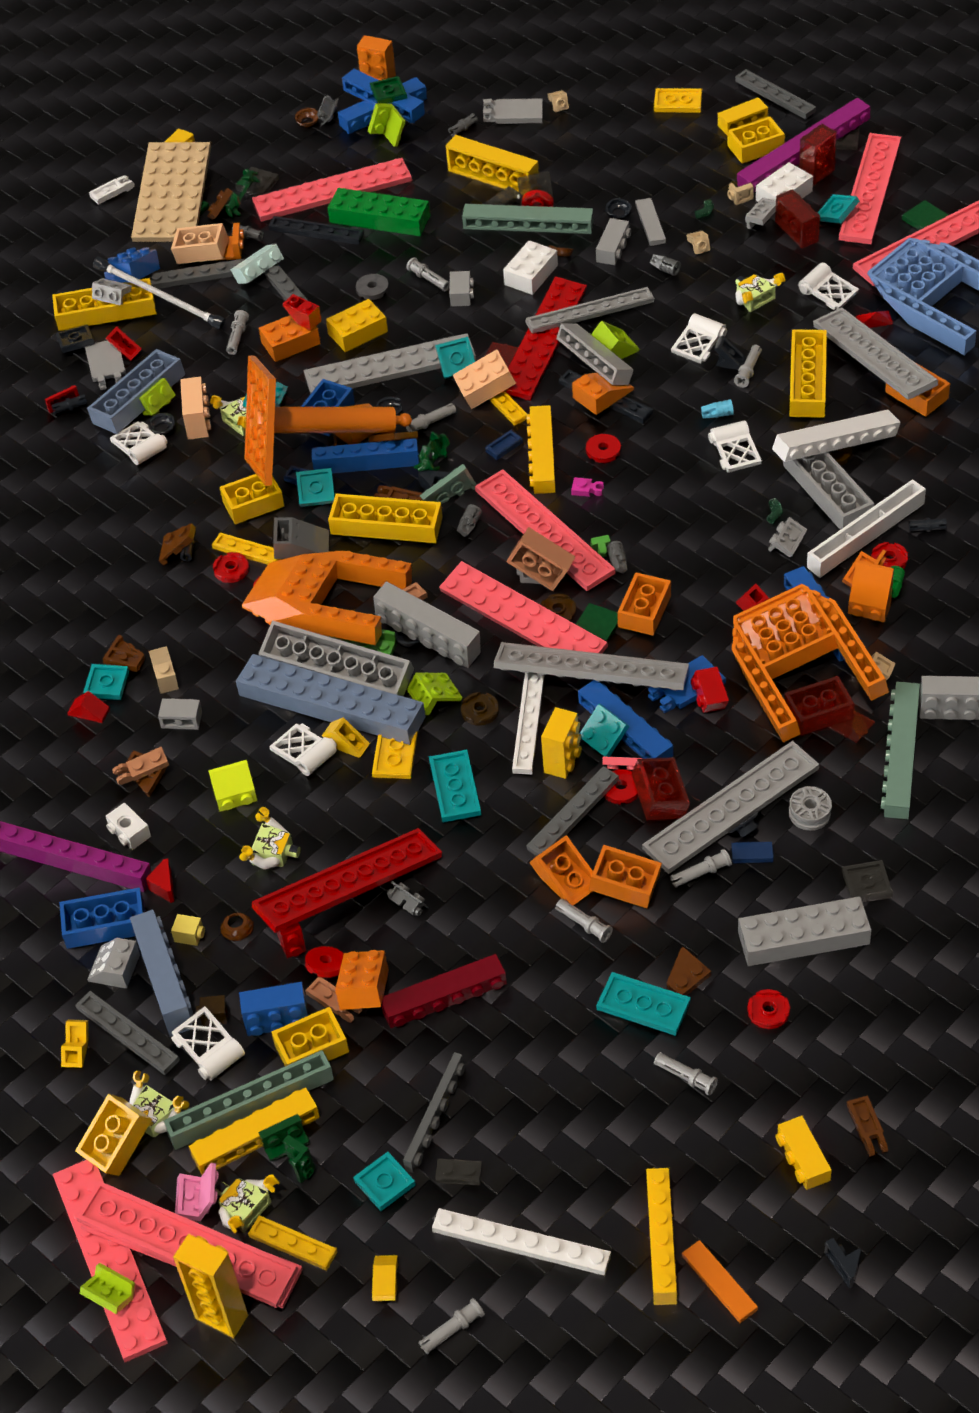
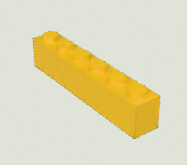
M551 406L530 407V414H527V424L531 425L527 426L528 437H531L528 439V449H532V451H528L529 462L532 461L529 464V474H533V476H529L530 487H534V494L555 493Z
M306 1087L296 1090L291 1095L281 1100H276L271 1105L256 1110L243 1119L236 1120L232 1125L224 1129H218L204 1139L196 1140L189 1146L192 1158L201 1175H203L210 1163H216L217 1170L261 1148L262 1144L258 1132L296 1114L300 1116L304 1126L320 1118L318 1108Z
M669 1168L646 1169L654 1305L677 1304Z

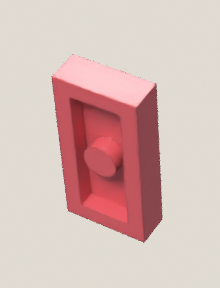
M603 757V765H607V769H619V765L627 766V770H638V766H643V758Z

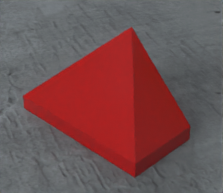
M889 311L855 316V318L869 328L893 324Z
M117 326L105 338L130 361L142 350Z
M76 385L46 398L45 402L48 412L54 411L51 404L65 401V398L68 397L71 399L79 396Z

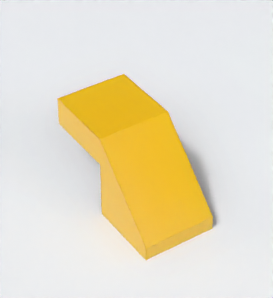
M88 1020L66 1021V1042L61 1046V1067H83L88 1046Z
M398 1255L375 1256L372 1301L396 1299Z

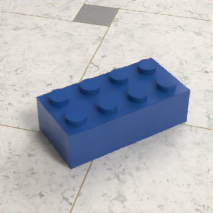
M140 887L59 902L62 936L67 949L107 942L115 938L134 937L135 933L130 917L145 912V904Z

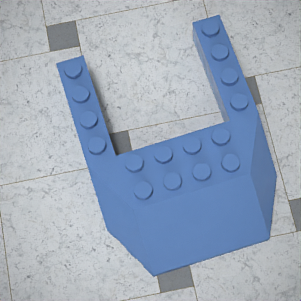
M908 238L867 272V275L883 298L910 326L963 355L975 346L976 330L932 306L961 281L979 290L978 259L947 243L940 242V245L931 244L929 240Z

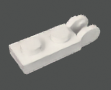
M124 175L90 191L89 194L99 205L124 191H130L134 187V182Z

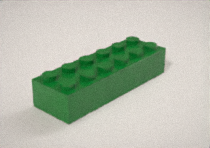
M338 188L328 206L330 223L421 236L430 218L429 201Z

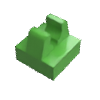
M609 535L591 538L590 547L602 557H606L607 545L610 543Z

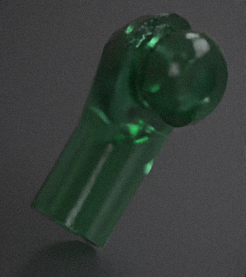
M711 199L704 201L705 206L703 209L695 211L697 219L711 214L714 208Z
M776 498L769 501L771 513L766 519L771 524L783 514L781 503Z

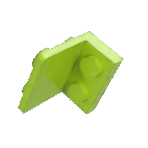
M376 103L368 132L370 134H384L390 143L397 147L401 139L403 127L405 126V119L392 104Z
M415 673L407 688L413 700L423 702L425 715H430L437 701H461L462 699L458 689L446 673Z

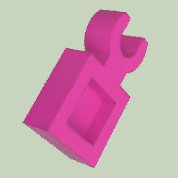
M574 477L571 493L576 496L589 497L590 493L602 496L604 482L597 481L592 483V479Z

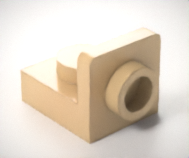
M563 90L548 94L555 112L569 108L567 93Z
M730 183L729 190L727 191L728 197L736 205L752 200L754 186L748 183L736 188L733 183Z
M703 231L687 234V241L693 244L695 254L710 251L708 234Z
M875 652L871 657L887 680L892 673L895 663Z

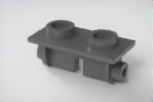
M330 96L323 98L317 112L318 118L322 120L321 126L333 119V112L338 107V98L335 101Z
M393 881L391 882L395 887L388 891L389 899L399 906L406 900L407 902L402 908L413 916H420L423 906L429 908L423 903L425 899L416 892L414 895L410 894V888L401 882L399 885Z

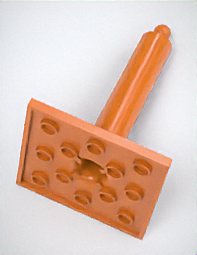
M248 356L245 460L265 486H272L274 433H394L396 424L407 427L412 422L411 416L407 413L396 416L394 407H275L276 378L256 356Z

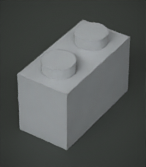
M470 271L450 272L449 295L451 306H471V299H474V292L471 289L474 288V279L470 278Z
M162 699L158 715L161 728L199 730L202 716L200 700Z

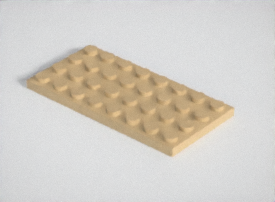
M151 142L148 144L131 236L133 242H173L177 228L198 226L211 151L210 142Z

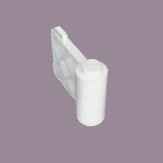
M825 263L818 264L799 282V290L803 294H813L826 302V306L833 310L843 307L859 291L857 287L832 273L831 268ZM834 280L838 285H830L829 281ZM831 289H839L840 293H831ZM842 289H849L852 292L843 293ZM828 290V294H822L819 291ZM833 298H841V302L838 304Z
M694 313L689 320L688 326L671 348V352L700 364L702 361L706 362L710 356L709 351L718 338L726 336V325ZM689 332L696 334V337L687 339L686 336ZM704 339L711 340L707 344L702 345L701 340ZM699 342V346L690 348L689 343ZM687 344L688 349H678L679 346ZM699 350L702 351L699 357L692 353Z
M745 420L713 428L708 433L710 443L717 447L722 458L720 464L723 470L732 472L761 464L762 460L750 436ZM748 441L749 446L745 448L740 446L739 443ZM730 446L733 449L731 452H727L722 447ZM736 449L744 452L742 457L733 454ZM749 454L754 456L755 460L749 461L744 458ZM730 458L739 461L738 464L730 466Z
M136 422L110 437L111 442L129 455L136 465L166 449V444L168 443L164 435L154 434L144 422ZM138 428L140 429V432H133ZM132 437H138L137 440H130ZM128 445H135L130 449L127 448Z
M296 723L270 746V750L297 766L304 775L309 776L336 753L337 744L331 738H320L310 732L311 730L308 726ZM297 731L302 733V736L292 738ZM305 741H315L312 745H305ZM302 742V746L292 747V743ZM288 744V748L279 749L281 745ZM301 752L297 758L291 756V753Z
M203 1007L172 1031V1041L178 1048L184 1047L199 1065L200 1069H198V1072L205 1080L209 1079L212 1081L245 1055L242 1046L228 1034L206 1007ZM205 1014L210 1020L209 1027L197 1026V1019ZM184 1029H193V1040L183 1039L179 1033ZM196 1030L209 1031L208 1041L195 1040ZM211 1031L220 1032L224 1039L220 1042H210ZM194 1044L207 1045L206 1053L198 1057L194 1052Z

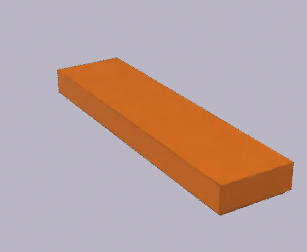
M700 1240L682 1252V1257L739 1323L758 1311V1306Z

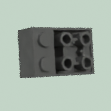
M293 517L274 518V559H286L302 554L329 552V530Z

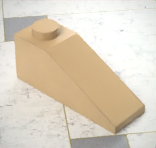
M167 646L149 651L160 694L179 689Z

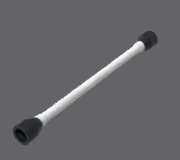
M97 256L93 262L94 269L110 274L113 273L150 293L170 301L203 318L218 330H221L225 324V318L216 314L205 313L192 305L190 306V304L120 271L100 256Z

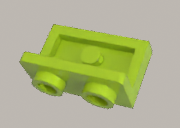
M161 378L139 398L145 408L142 412L144 415L154 416L160 412L159 409L169 404L175 396L166 378Z
M99 1263L96 1265L95 1275L81 1286L80 1294L117 1314L133 1300L135 1283Z

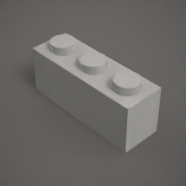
M610 218L596 248V262L615 265L617 260L621 258L622 249H625L627 238L631 236L629 221Z

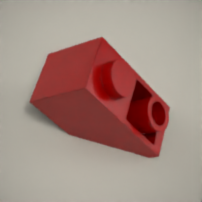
M292 294L282 303L295 322L310 331L321 322L319 306Z

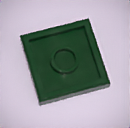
M399 76L369 83L376 103L386 104L407 99V93Z
M924 200L904 213L902 220L921 230L949 215Z
M589 603L576 625L608 643L618 627V614L615 611Z

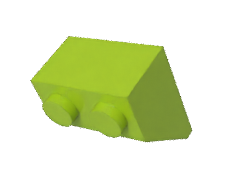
M601 321L591 334L620 359L637 353L640 350L622 329L604 321Z

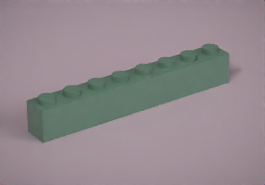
M465 204L462 215L463 229L591 234L593 208Z
M896 682V689L891 691V701H894V704H890L889 716H893V719H889L888 731H892V734H887L886 746H890V750H886L885 762H889V766L885 765L884 777L888 778L887 781H883L882 793H886V797H882L881 809H885L884 817L908 819L920 688V684Z
M323 1050L163 1120L166 1131L174 1149L177 1150L198 1139L213 1134L218 1129H224L232 1125L236 1120L243 1119L254 1111L263 1109L274 1101L291 1095L296 1090L306 1087L310 1091L334 1080L332 1069Z

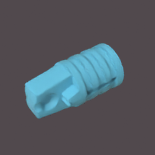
M731 399L702 406L701 413L703 419L734 415Z

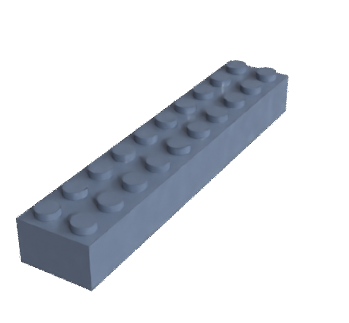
M252 654L236 680L239 696L328 722L344 717L356 730L377 736L380 734L384 738H393L397 742L403 741L404 744L408 745L411 744L413 736L419 730L426 717L424 704L421 701Z

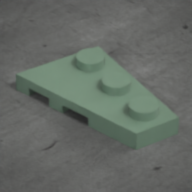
M462 464L431 488L427 489L420 497L423 501L441 502L443 504L456 494L461 496L465 494V490L470 488L474 490L477 484L467 468Z

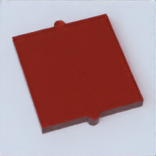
M492 342L486 355L498 349L507 367H509L519 347Z
M846 706L839 715L835 716V719L828 728L857 743L864 735L868 734V730L875 722Z

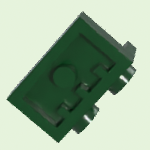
M298 1114L258 1132L262 1147L270 1161L286 1155L283 1140L287 1135L303 1145L309 1144V1139L304 1132L302 1120Z
M287 1135L283 1140L285 1153L288 1155V1162L293 1166L298 1182L302 1184L305 1179H309L312 1176L315 1165L309 1148Z

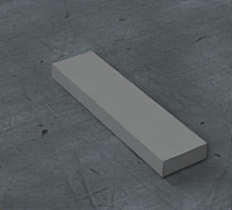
M651 198L636 200L635 206L649 245L666 243V238Z

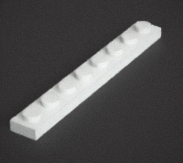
M525 672L512 767L513 774H532L545 677V675Z
M440 1208L432 1226V1231L435 1233L604 1276L611 1257V1251Z

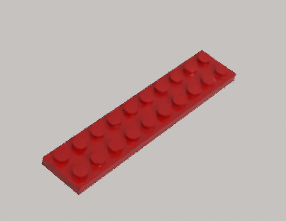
M555 276L536 315L579 305L587 285ZM560 327L533 334L528 328L508 367L516 384L504 390V392L531 401L560 343L556 339Z
M417 828L252 901V908L276 933L442 857V851Z

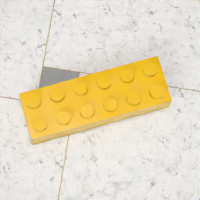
M455 135L446 145L448 171L521 195L531 190H537L539 187L537 160Z
M150 278L140 279L144 283L151 285ZM124 283L131 285V292L123 296L122 305L92 299V288L53 294L54 315L58 331L69 330L86 324L91 326L156 314L154 294L133 283Z
M792 329L789 417H825L827 330Z
M336 494L328 522L330 534L436 543L443 516L441 502Z
M188 1234L173 1258L195 1319L234 1338L248 1317V1313L228 1251L222 1246L217 1245L215 1247L209 1244L201 1236L194 1237Z

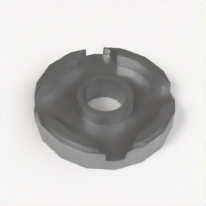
M379 274L365 275L356 282L357 294L360 297L363 296L364 299H379L389 290L387 279Z

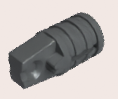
M654 254L650 261V264L659 270L674 276L679 273L681 268L679 261L666 256Z
M473 504L467 506L457 528V531L462 536H467L476 526L482 510Z
M620 541L610 542L607 545L610 562L616 572L624 574L627 571V562L623 544Z

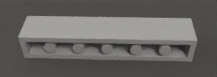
M561 323L556 338L610 384L629 385L634 369L578 324Z

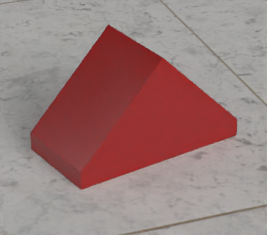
M87 691L74 700L67 714L68 716L103 723L110 707Z
M164 859L150 873L146 881L151 892L173 903L174 892L169 860Z

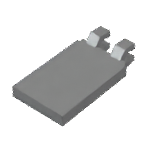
M484 99L483 120L484 122L496 121V124L542 123V99H496L494 101L492 99Z
M108 341L98 342L85 347L93 382L98 381L100 390L107 389L105 379L115 377L117 383L122 379L121 376L126 375L121 352Z

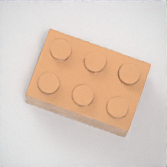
M223 223L177 228L171 250L177 264L223 259L229 238Z
M498 349L453 374L471 409L516 384Z
M201 377L181 379L182 415L188 440L209 437L208 430H211L210 419H207L210 418L209 407L207 408V406H210L209 397L205 395L207 393L206 383H202Z

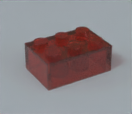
M820 124L800 139L799 168L813 176V186L835 170L837 131L824 124Z
M793 189L777 195L775 222L801 248L818 242L820 215Z
M838 676L784 694V700L797 720L800 736L853 719L855 703Z
M675 758L637 759L631 775L646 820L680 819L688 810L690 801Z

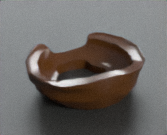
M315 108L301 109L295 114V120L301 126L311 127L319 120L317 116L318 111ZM305 118L313 119L312 122L302 124V120Z
M552 245L548 246L557 250V256H571L574 250L557 248Z
M233 913L224 918L220 932L229 940L241 941L251 934L254 922L244 913ZM240 916L243 919V924L237 928L230 927L228 922L231 917Z

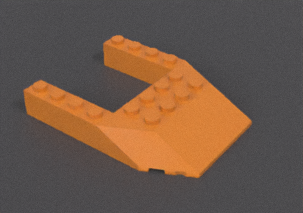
M351 551L302 554L282 559L267 565L243 602L242 608L252 612L256 617H263L269 625L273 620L320 635L376 645L382 635L381 616L321 604L337 579L380 587L387 581L403 590L410 586L412 582V563L358 554Z
M800 584L734 615L732 652L750 688L782 742L800 735V730L796 718L772 679L837 648L871 701L889 693L886 678L836 601L821 596V593L810 590L806 585Z

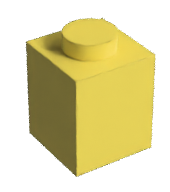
M177 914L171 930L174 942L198 946L200 938L202 939L205 934V927L202 925L201 918Z

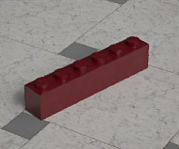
M494 954L383 996L381 1009L390 1029L400 1027L414 1019H421L430 1013L442 1011L451 1005L460 1004L464 1000L479 997L485 992L501 988L507 984L506 973L497 955Z

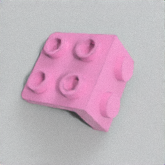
M210 1163L201 1177L179 1174L177 1177L175 1214L189 1220L201 1221L205 1214L209 1213L211 1205L215 1204L217 1200L215 1184L218 1180V1171H216V1163Z

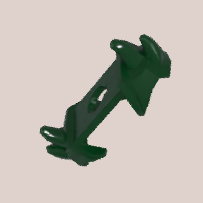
M248 169L243 171V177L237 182V185L243 186L240 195L238 196L233 192L230 200L228 199L227 203L223 206V209H225L230 217H233L232 213L237 216L241 215L237 209L240 206L242 197L253 182L260 183L259 179L254 176L258 174L257 172Z
M431 432L430 442L427 446H422L419 454L421 462L415 465L414 469L418 471H438L440 469V466L433 467V464L438 456L447 457V447L450 445L446 434L437 435Z

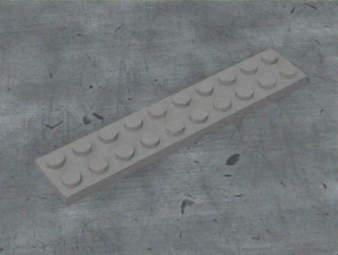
M842 307L813 321L816 329L827 330V337L906 399L914 398L938 385V380Z
M462 334L304 370V375L311 394L322 379L350 388H356L440 369L441 366L435 345L464 337L469 338L468 334ZM470 342V345H471V348H472V352H473V355H474V359L476 360V355H475V352H474V350H473L472 344H471V342Z
M501 642L494 660V668L501 670H516L522 673L533 672L540 675L550 674L558 677L567 676L577 679H593L595 681H610L616 684L627 683L634 686L644 685L653 688H669L671 690H684L689 671V664L505 642Z
M791 741L642 844V849L654 861L662 863L661 867L670 874L727 834L728 831L738 826L750 815L760 811L819 769V764L795 742Z

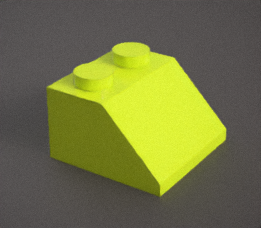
M247 760L208 770L220 812L257 801Z

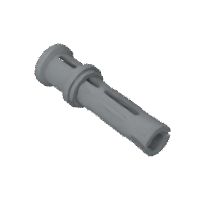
M415 257L408 261L406 267L408 271H413L419 278L427 279L443 291L449 289L450 282L429 270L426 264H421Z
M243 310L235 312V320L231 324L232 333L226 348L227 353L231 355L237 353L242 332L246 330V322L249 320V314Z
M753 345L744 365L739 367V373L734 378V383L742 388L748 386L749 378L754 373L753 368L762 352V348L759 349L760 346Z
M450 403L428 414H419L406 429L408 432L418 431L422 428L427 429L431 423L455 414L456 408L453 403Z
M722 849L721 853L712 857L707 856L704 862L671 875L670 878L671 881L680 878V880L673 883L674 887L677 888L708 872L714 874L719 868L726 865L729 867L732 865L727 851Z
M560 899L557 902L555 909L584 927L586 933H592L602 943L609 939L613 931L610 925H604L595 916H588L564 899Z
M661 1052L657 1054L654 1060L656 1066L685 1079L691 1087L696 1086L704 1090L705 1094L709 1096L717 1086L718 1078H711L702 1073L701 1069H692Z
M474 1298L460 1311H454V1317L419 1341L421 1348L426 1354L461 1328L467 1329L469 1324L479 1316H485L482 1308Z

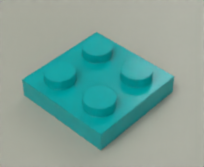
M833 194L815 215L817 221L842 223L860 201L857 196Z
M468 337L435 345L444 379L453 377V374L475 362Z
M331 468L296 472L300 507L333 503L335 496Z
M92 664L83 694L89 691L100 699L121 700L129 674L128 666Z
M598 704L579 734H581L582 740L604 757H610L629 728V725L606 707Z
M386 1152L353 1177L354 1182L380 1211L384 1210L416 1185L413 1178L389 1152Z

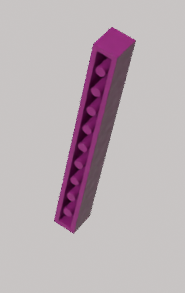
M859 98L849 102L738 172V186L751 183L754 186V193L757 184L790 162L795 166L868 121L870 119V106Z
M0 821L1 852L134 889L140 887L141 892H145L148 887L146 878L152 871L150 864L147 862Z

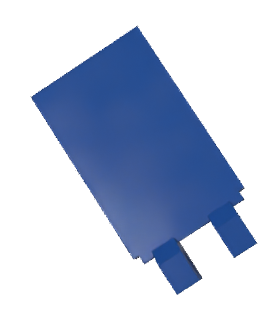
M703 655L688 663L689 671L684 690H671L661 687L648 688L650 692L648 697L652 701L661 698L664 694L667 695L660 700L662 704L660 709L664 713L674 709L676 706L682 709L697 700V693L691 686V679L695 671L714 667ZM720 673L722 682L725 684L726 678Z

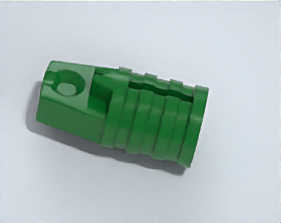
M899 566L890 567L894 568L891 598L897 597L902 587L905 571Z

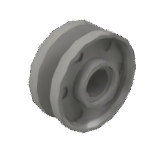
M806 786L796 790L790 798L789 818L792 823L798 828L809 831L823 828L828 824L831 817L832 802L829 795L817 787Z

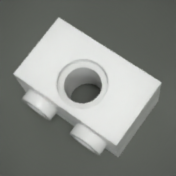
M125 803L106 815L108 830L112 834L115 833L124 846L128 845L132 850L151 837L148 825Z

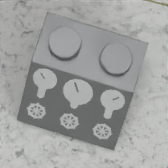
M115 938L103 944L88 977V982L127 989L140 957L136 941Z

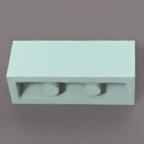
M277 244L266 245L230 270L238 284L248 283L284 258Z

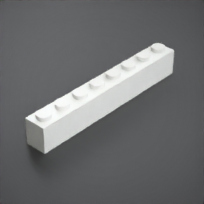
M889 410L879 411L777 434L772 449L784 462L894 437L898 432L901 422Z
M912 479L808 552L807 568L819 578L924 505L926 489Z

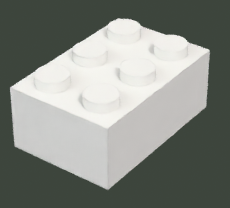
M789 162L756 185V201L759 202L761 198L779 201L780 207L776 213L780 215L812 192L813 176Z
M528 241L503 269L504 285L533 295L558 266L557 250Z

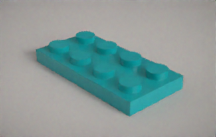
M462 750L430 756L429 761L442 822L480 816L481 809L468 751Z
M612 972L596 1007L599 1011L676 1036L690 1005L691 997Z

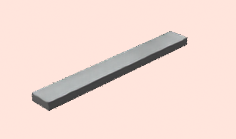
M645 287L526 318V324L533 334L560 327L561 323H575L654 302V296L649 288Z

